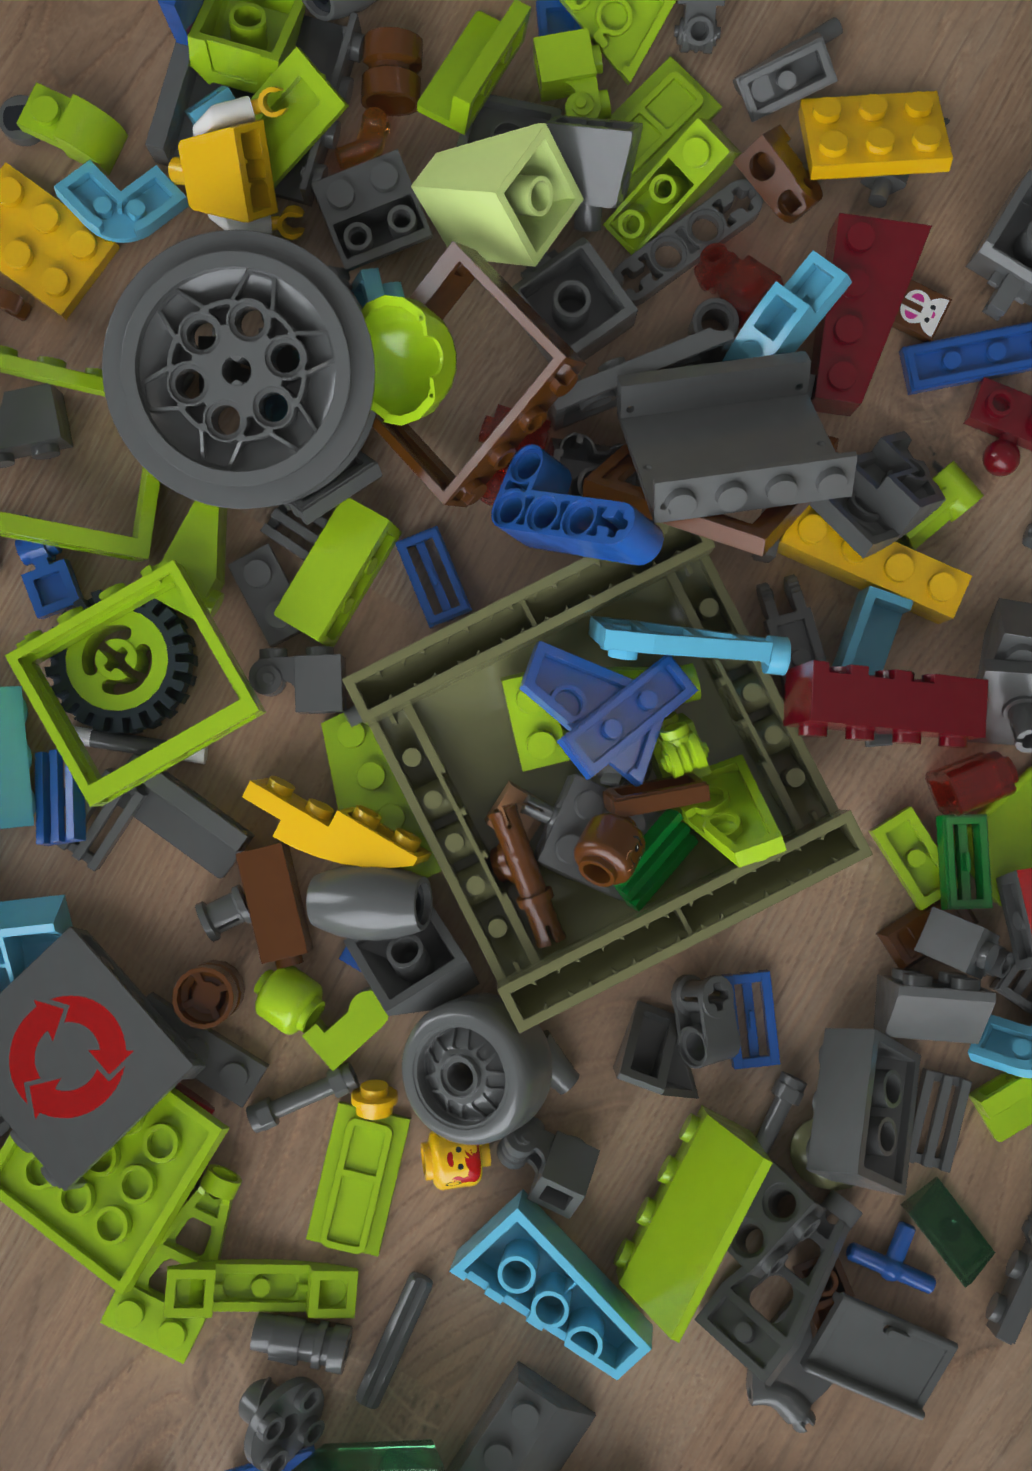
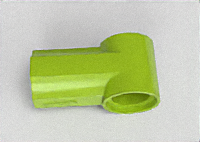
M954 460L932 478L939 486L946 500L929 517L898 539V543L913 550L917 549L948 521L951 523L984 496Z

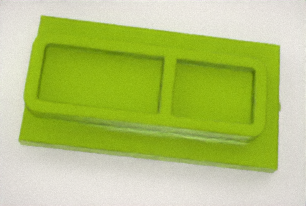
M296 47L250 99L259 98V94L268 87L278 86L284 90L272 92L268 95L267 104L269 108L273 111H278L289 107L288 111L279 117L271 118L263 113L255 115V120H264L274 188L349 107L326 79L325 74L318 70L299 47Z
M671 56L611 115V118L607 119L643 123L626 198L698 117L712 120L722 109V106Z
M342 1101L338 1102L306 1240L322 1243L327 1248L352 1254L365 1253L379 1256L411 1118L392 1114L387 1118L379 1120L364 1119L356 1114V1107L352 1104Z

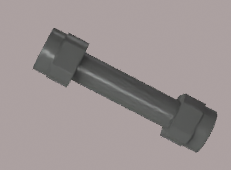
M346 1062L338 1066L334 1071L329 1069L326 1072L327 1077L272 1101L270 1097H266L246 1107L247 1118L254 1132L259 1133L273 1128L280 1123L279 1118L332 1094L340 1098L360 1088L358 1077L351 1063Z
M784 1071L781 1072L772 1087L771 1092L776 1096L755 1137L767 1155L770 1153L792 1104L799 1106L807 1086L806 1082Z

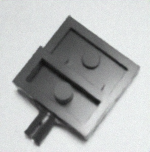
M578 774L567 776L560 795L553 806L529 794L523 802L528 805H522L520 813L545 823L544 831L534 851L537 864L567 879L578 881L612 898L623 901V898L613 885L601 887L586 880L581 875L574 859V847L587 823L595 815L610 813L604 806L603 791L607 788L589 779L586 780ZM655 811L629 817L635 821L644 836L658 820L660 813Z

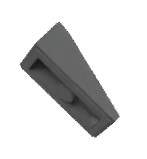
M818 32L798 41L735 77L751 122L838 81L823 36Z

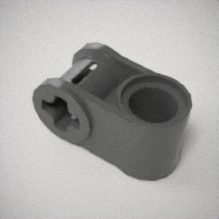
M682 975L677 978L671 990V1001L675 1012L678 1049L683 1061L689 1067L698 1069L734 1058L739 1053L741 1038L737 1029L734 992L728 979L718 975H710L704 980L695 975ZM713 991H719V992H720V995H709V994L713 993ZM684 997H697L692 999V1001L684 999Z

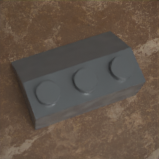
M825 1028L823 1044L819 1050L820 1070L818 1085L812 1101L814 1115L811 1137L806 1145V1170L831 1181L906 1196L921 1061L920 1054L876 1029Z
M518 1361L446 1471H560L593 1422L596 1414Z

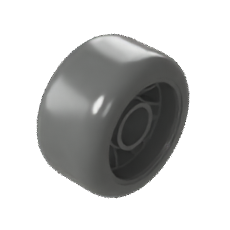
M474 993L435 1007L417 1022L405 1044L402 1057V1080L411 1107L429 1129L442 1138L455 1143L483 1145L504 1138L525 1125L537 1114L550 1090L552 1055L547 1038L539 1024L519 1034L500 995Z

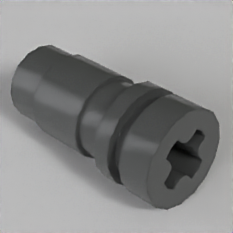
M259 1312L252 1332L250 1350L267 1353V1360L293 1366H297L299 1361L310 1363V1368L320 1370L321 1366H325L326 1372L342 1375L350 1349L353 1327L336 1323L335 1327H331V1322L321 1320L320 1324L308 1322L307 1319L278 1313V1315Z

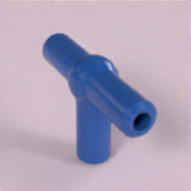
M904 1221L898 1222L886 1255L855 1242H852L847 1247L846 1257L849 1261L879 1273L886 1281H899L927 1294L935 1289L936 1279L933 1275L904 1263L916 1232L913 1225Z

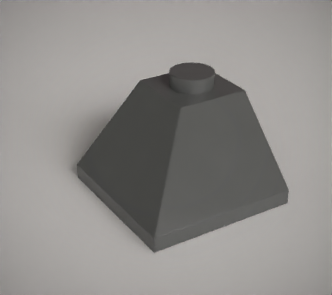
M433 906L430 922L423 931L397 939L381 941L354 940L350 938L343 940L388 1016L430 1011L441 1004L459 998L480 984L467 958Z

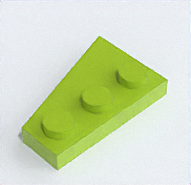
M559 0L582 29H589L591 41L595 45L599 44L601 53L627 85L631 83L676 0Z

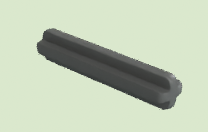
M410 1273L358 1388L357 1402L370 1409L379 1407L431 1292L433 1281L422 1273Z

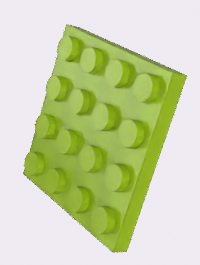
M173 1088L82 1176L87 1182L82 1188L66 1191L62 1188L59 1189L57 1186H52L42 1175L40 1168L43 1165L32 1152L27 1153L22 1150L9 1135L0 1150V1201L120 1295L131 1292L230 1127L179 1090Z

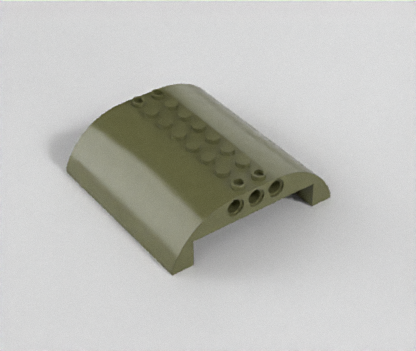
M656 523L663 531V545L659 554L645 565H631L584 557L342 679L363 723L370 726L498 982L497 990L519 1034L873 855L851 810L838 809L802 736H798L797 727L783 726L784 701L770 674L762 672L760 661L671 655L679 666L693 663L701 688V700L681 704L674 711L677 714L684 713L694 722L699 738L702 742H706L708 746L707 762L709 766L740 754L743 755L782 834L787 851L739 868L689 826L691 829L689 834L696 837L698 840L697 845L639 912L629 907L624 900H617L578 881H572L539 866L545 885L552 887L554 897L551 901L562 930L566 934L564 940L556 943L551 938L546 926L545 928L552 945L544 948L537 947L525 909L521 910L518 907L516 898L519 896L516 885L512 882L502 883L494 874L490 863V851L498 846L499 840L495 830L486 825L484 819L508 781L513 782L553 806L560 795L567 776L578 774L584 777L571 760L522 771L500 678L525 672L533 648L538 641H543L602 667H650L664 656L638 653L637 660H622L609 657L608 651L600 649V645L588 635L591 616L637 620L750 636L709 556L716 547L711 539L663 523ZM561 724V727L564 730L569 731ZM653 766L647 781L657 779ZM596 774L589 779L607 789L610 788V785L601 784L600 778ZM667 809L656 812L660 813L661 816ZM543 822L529 841L533 853L544 831L545 823Z

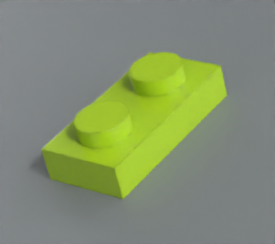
M906 806L868 830L917 909L924 910L941 899L938 847L912 806Z

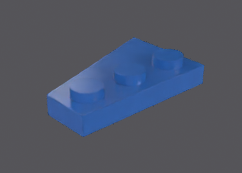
M538 641L533 648L519 689L570 731L633 681V679L543 641ZM664 719L609 763L611 767L635 787L643 784Z

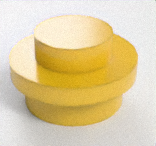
M373 1079L361 1083L360 1088L353 1090L351 1093V1103L356 1107V1114L361 1118L369 1120L389 1117L393 1113V1106L398 1102L397 1090L383 1080Z

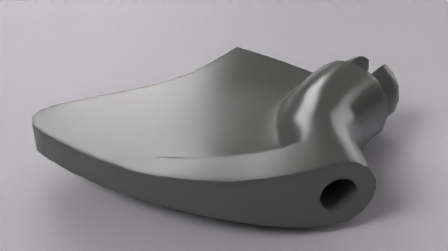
M792 1299L770 1320L771 1323H778L785 1318ZM810 1324L799 1349L770 1387L758 1379L749 1369H747L746 1376L747 1397L750 1405L771 1406L787 1424H792L793 1429L798 1433L808 1432L805 1429V1425L808 1423L812 1426L815 1425L816 1416L810 1410L811 1405L833 1384L805 1372L800 1364L801 1359L813 1340Z

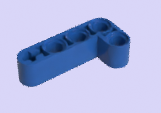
M526 445L514 455L491 511V519L494 525L529 548L631 565H645L659 554L664 541L663 531L632 505L620 501L567 495L572 481L570 470L538 445Z

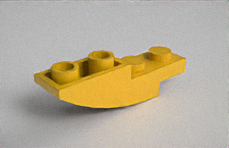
M277 776L250 780L242 796L244 799L281 820L272 837L318 858L359 867L398 868L415 866L426 862L431 855L430 851L420 846L422 840L418 836L401 828H396L395 831L380 823L382 817L372 809L356 805V807L337 810L335 815L332 816L334 810L329 805L313 798H309L308 801L293 793L295 787L291 783Z

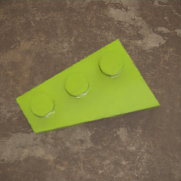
M742 754L710 765L712 774L701 778L709 784L711 801L671 808L680 812L686 824L739 868L787 851L782 834Z

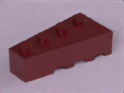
M839 213L828 233L825 259L848 274L852 283L816 326L810 374L816 375L811 396V402L816 412L851 416L862 404L932 225Z
M812 660L789 668L786 673L783 726L798 727V736L826 738L828 730L845 731L846 740L874 741L875 733L891 734V743L919 745L921 744V737L938 738L939 747L968 748V740L986 738L988 680L941 674H924L922 679H914V672L897 669L875 671V675H869V666L850 664L830 667V662Z

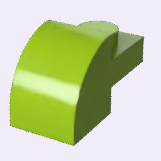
M37 82L16 123L23 132L62 149L69 158L79 163L85 164L91 160L107 176L110 175L128 138L124 128L95 105L75 94H72L71 98Z

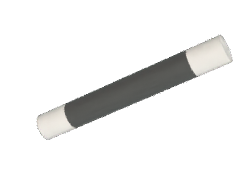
M73 726L86 747L143 755L167 741L164 739L124 733L117 734ZM208 746L183 761L205 764L208 756Z

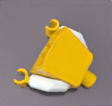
M278 86L264 89L257 99L250 100L249 96H244L212 105L193 125V137L180 140L178 144L180 156H175L170 160L168 174L175 185H185L189 206L195 211L207 213L209 219L222 229L256 231L270 235L272 231L279 230L283 237L293 240L299 238L305 228H292L286 223L285 219L287 217H302L305 212L301 207L291 205L284 208L280 216H271L278 213L267 138L264 120H255V115L263 113L265 116L272 118L282 116L288 111L289 107L273 111L267 104V98L270 93L284 90Z

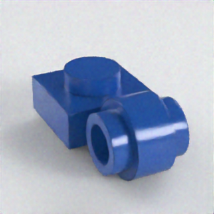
M15 540V547L23 564L26 566L33 564L36 568L22 574L21 577L37 618L46 619L62 613L64 610L67 611L75 608L73 602L84 597L70 560L61 559L53 562L56 559V555L62 553V548Z

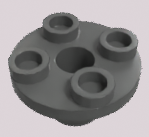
M268 1377L267 1379L255 1381L243 1393L239 1402L238 1412L241 1419L249 1425L244 1440V1453L247 1460L258 1470L282 1471L286 1464L298 1454L299 1450L304 1446H312L319 1440L325 1428V1423L321 1420L324 1394L319 1385L308 1377H295L277 1386L272 1382L271 1377Z

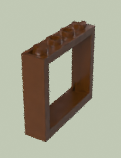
M452 241L409 299L419 300L443 320L476 278L553 357L551 362L457 476L408 424L400 426L384 423V419L378 414L376 415L373 428L442 504L467 508L484 495L487 490L486 484L493 475L510 464L517 453L516 448L523 439L542 426L547 418L546 412L558 397H562L570 392L578 381V373L587 363L476 250Z

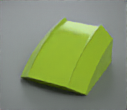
M204 0L187 36L190 66L209 85L214 82L255 94L294 50L306 9L302 0Z

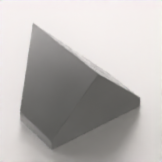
M638 1000L613 1065L616 1078L660 1095L699 1099L691 1067L683 1061L679 1053L675 1014Z

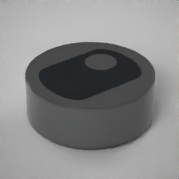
M26 95L13 96L7 99L0 108V128L11 142L19 146H32L41 141L23 132L16 124L29 98Z

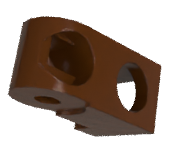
M778 125L763 133L733 162L772 211L784 222L792 224L822 199L823 192L817 180H810L809 171L802 166L803 163L788 144L791 138L783 127Z

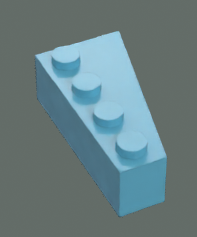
M522 1189L457 1250L449 1272L463 1281L465 1278L469 1279L484 1289L486 1296L500 1305L502 1302L506 1303L526 1316V1322L540 1331L543 1328L563 1340L566 1348L618 1380L652 1349L653 1325L538 1204L527 1199L528 1194Z

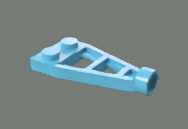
M599 616L590 617L588 635L600 645V649L608 651L609 657L616 659L637 660L638 653L760 661L764 674L782 676L787 673L790 664L791 642L788 637L768 635L766 638L637 620Z

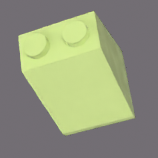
M537 123L437 152L411 185L447 248L452 241L476 250L487 262L532 267L537 266L584 200L546 123Z

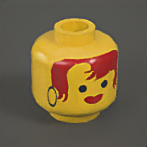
M433 1131L429 1133L427 1142H421V1160L425 1180H433L434 1185L439 1190L475 1186L481 1181L483 1167L491 1166L489 1143L483 1145H463L442 1138Z

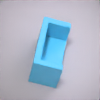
M868 586L859 591L832 667L850 664L869 666V675H875V671L883 670L902 614L911 611L913 601L873 586Z

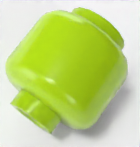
M294 965L279 968L276 971L268 969L258 979L254 987V992L257 994L255 1001L256 1013L286 1035H292L298 1031L305 1033L318 1021L325 1008L326 1002L322 1000V986Z

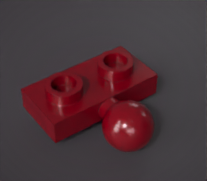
M984 377L978 383L963 424L999 438L990 443L983 452V465L990 474L1003 477L1010 475L1017 469L1021 459L1017 446L1032 451V396Z

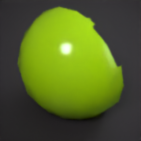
M383 295L367 302L361 309L371 336L376 372L371 410L382 417L384 423L400 426L433 413L452 388L457 371V353L453 337L445 322L419 300Z

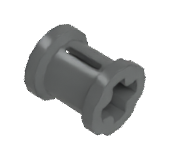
M241 885L232 887L231 893L208 904L202 901L195 905L200 923L207 936L213 942L221 938V933L243 922L252 923L245 892Z

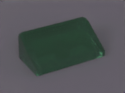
M935 1177L900 1204L965 1288L976 1279L996 1253L938 1177Z

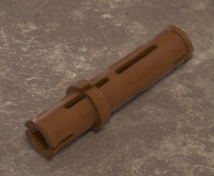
M516 803L502 806L506 815L508 826L502 811H499L498 808L490 811L487 815L492 822L519 896L516 898L518 907L521 910L525 909L537 947H548L552 944L547 934L546 926L551 938L556 943L564 940L566 934L562 930L551 901L554 897L552 887L545 885L517 810L518 806Z

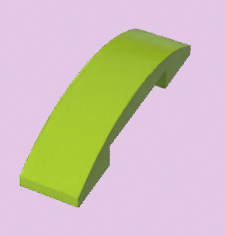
M225 1259L167 1266L163 1318H212L213 1312H306L308 1318H355L359 1271L357 1268L336 1264L283 1259Z

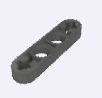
M738 179L731 182L621 262L614 269L613 276L622 287L624 275H627L630 279H635L644 272L645 264L641 261L645 260L650 273L641 279L638 288L639 292L635 293L631 288L625 291L635 306L643 304L751 225L759 215L763 198L747 179ZM734 195L740 200L748 197L751 200L748 212L742 207L738 208L729 215L726 223L723 214L732 207L735 199ZM700 219L709 220L715 224L717 236L710 241L698 240L692 232V225ZM663 246L674 247L679 252L681 261L673 268L662 267L655 259V252ZM652 275H654L658 280L654 281Z

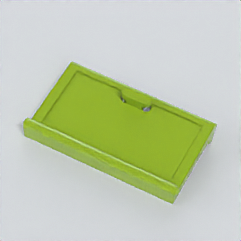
M1032 764L976 813L987 814L992 901L999 906H1002L996 878L1015 870L1032 868ZM967 824L968 852L971 858L970 875L975 879L972 824ZM954 833V834H953V837H954V853H955V859H956L955 833Z

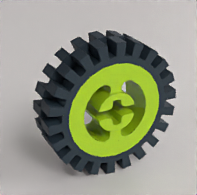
M100 589L91 592L92 598L86 600L81 597L73 602L75 607L82 606L85 610L101 601L98 596L103 591ZM154 598L50 658L51 666L45 667V673L47 678L53 679L54 685L51 688L56 697L62 700L61 705L65 712L76 716L74 719L78 722L105 732L138 734L143 733L144 729H155L161 726L162 720L165 718L171 719L178 713L176 707L180 703L185 704L190 695L186 694L189 685H195L197 676L192 675L193 666L198 667V656L193 654V647H196L194 638L186 630L189 627L183 619L176 615V611ZM120 630H131L129 639L113 638L105 643L113 650L125 654L126 663L134 670L144 674L148 670L149 662L146 654L150 649L152 657L151 669L145 681L138 688L125 694L116 695L113 692V688L117 683L134 684L139 680L133 674L119 669L120 663L114 656L100 649L97 650V648L110 634ZM95 652H96L95 664H96V667H97V672H96V673H95V671H94V666H93V661H94Z

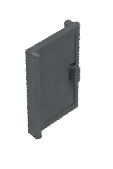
M835 1291L832 1296L834 1304L800 1361L804 1371L916 1419L923 1420L925 1412L922 1408L956 1353L958 1343L843 1292Z

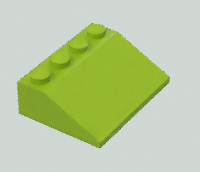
M701 1105L697 1115L690 1113L686 1118L679 1133V1139L683 1140L675 1157L668 1155L664 1160L657 1176V1180L661 1184L653 1199L647 1196L642 1202L635 1219L639 1226L632 1240L625 1238L622 1241L613 1262L617 1266L616 1273L620 1286L670 1339L678 1343L681 1341L773 1163L750 1130Z

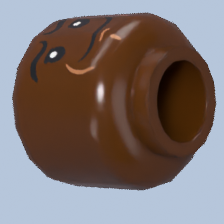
M602 813L593 816L587 823L574 847V859L581 875L586 880L597 886L609 887L625 883L633 875L645 852L646 841L632 818Z

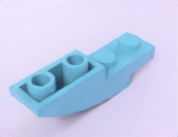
M812 250L784 286L777 281L773 284L743 325L723 361L796 352L850 286L852 280L848 274Z

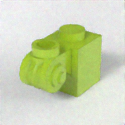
M583 28L534 37L533 61L541 102L568 98L565 104L566 116L596 119L611 118L608 90H599L596 78L597 74L603 73L601 50L599 44L591 45L589 29Z
M673 711L664 718L652 754V766L657 779L671 776L676 779L687 773H694L699 778L712 774L707 762L708 746L706 742H702L699 738L694 722L684 713L677 714Z

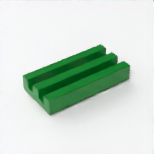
M667 809L644 835L646 841L645 852L633 875L625 883L613 885L626 904L638 912L698 843L696 837L689 834L691 829L688 824L681 822L684 818L676 810Z
M987 814L936 816L941 910L993 908ZM967 824H972L976 899H971V858L968 852ZM953 825H954V832H955V848H956V865H957V881H958V897H959V900H957V886H956V869H955V853H954Z

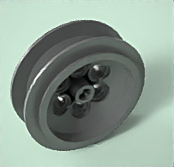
M247 230L214 231L182 240L151 259L135 275L120 296L110 317L102 354V376L106 401L114 425L132 455L150 474L173 491L189 499L222 508L253 509L287 504L309 496L332 482L355 459L365 444L377 415L371 410L375 391V358L371 336L361 312L362 306L350 289L328 266L307 250L288 240L270 234ZM253 310L260 311L264 318L263 329L258 335L247 337L242 330V320L248 312ZM211 323L216 331V340L208 349L200 350L195 342V333L201 325ZM287 346H294L300 354L299 365L294 371L283 373L277 365L278 353ZM240 364L251 366V377L246 383L236 380L235 377L236 369ZM198 371L204 379L205 386L200 396L190 399L184 391V380L188 374ZM281 394L287 401L288 411L282 420L273 422L266 415L265 405L271 396ZM234 407L240 415V425L234 433L227 435L220 429L219 416L225 408Z

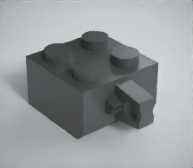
M1030 169L1012 190L966 265L968 269L988 280L987 284L995 288L982 312L996 321L1000 320L1001 316H1004L1014 300L1022 305L1026 303L1032 307V170Z
M584 237L560 253L555 249L548 254L546 252L536 267L526 266L527 269L521 272L523 279L512 286L584 361L635 324L638 312L637 307L590 242ZM527 332L547 362L550 363L553 357Z

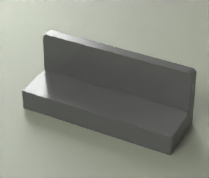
M133 754L127 763L138 758L142 754ZM166 770L138 786L149 795L134 817L219 879L224 878L237 861L235 854L243 852L255 836ZM128 792L125 793L118 806L124 810L132 795Z

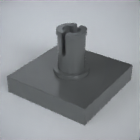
M982 658L976 679L988 680L986 738L968 740V742L1015 745L1016 749L1020 752H1032V662Z

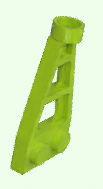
M693 663L680 665L681 669L699 690L684 703L701 700L700 683ZM649 667L604 668L634 680ZM525 672L500 678L523 772L571 760L556 742L569 731L564 730L556 719L519 689Z
M208 1165L200 1186L180 1209L131 1292L120 1295L115 1291L100 1323L182 1364L185 1363L207 1318H163L165 1294L150 1287V1278L159 1266L168 1259H173L181 1264L220 1260L232 1202L242 1183V1179L238 1174L220 1165ZM193 1217L211 1226V1235L205 1252L202 1255L176 1243V1238L184 1225Z

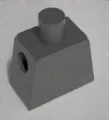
M556 115L545 123L584 198L574 214V229L584 232L600 231L602 207L617 208L626 198L643 123Z

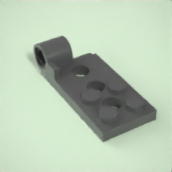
M721 298L707 299L696 308L688 328L687 337L629 361H626L624 357L609 360L598 367L599 373L585 379L578 375V381L570 392L562 397H558L548 409V418L554 432L617 407V375L722 362L733 343L734 336L739 327V316L735 307L730 302ZM709 319L716 320L721 323L724 331H717L712 328L703 330L701 323Z

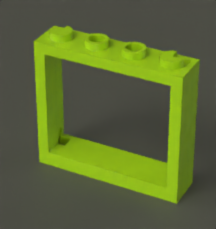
M0 345V373L106 397L102 369L85 368V373L67 369V363L63 360L39 356L37 361L17 357L18 351L16 349ZM142 467L132 537L1 511L0 536L134 562L148 560L160 481Z
M163 560L154 566L149 564L141 570L142 578L128 586H125L124 583H118L107 588L99 594L98 597L101 601L85 610L82 606L63 613L57 618L59 625L43 634L41 630L28 633L24 636V640L16 644L17 649L4 655L90 807L104 806L267 713L185 568L175 560L168 563L166 560ZM176 587L239 700L102 778L38 664Z

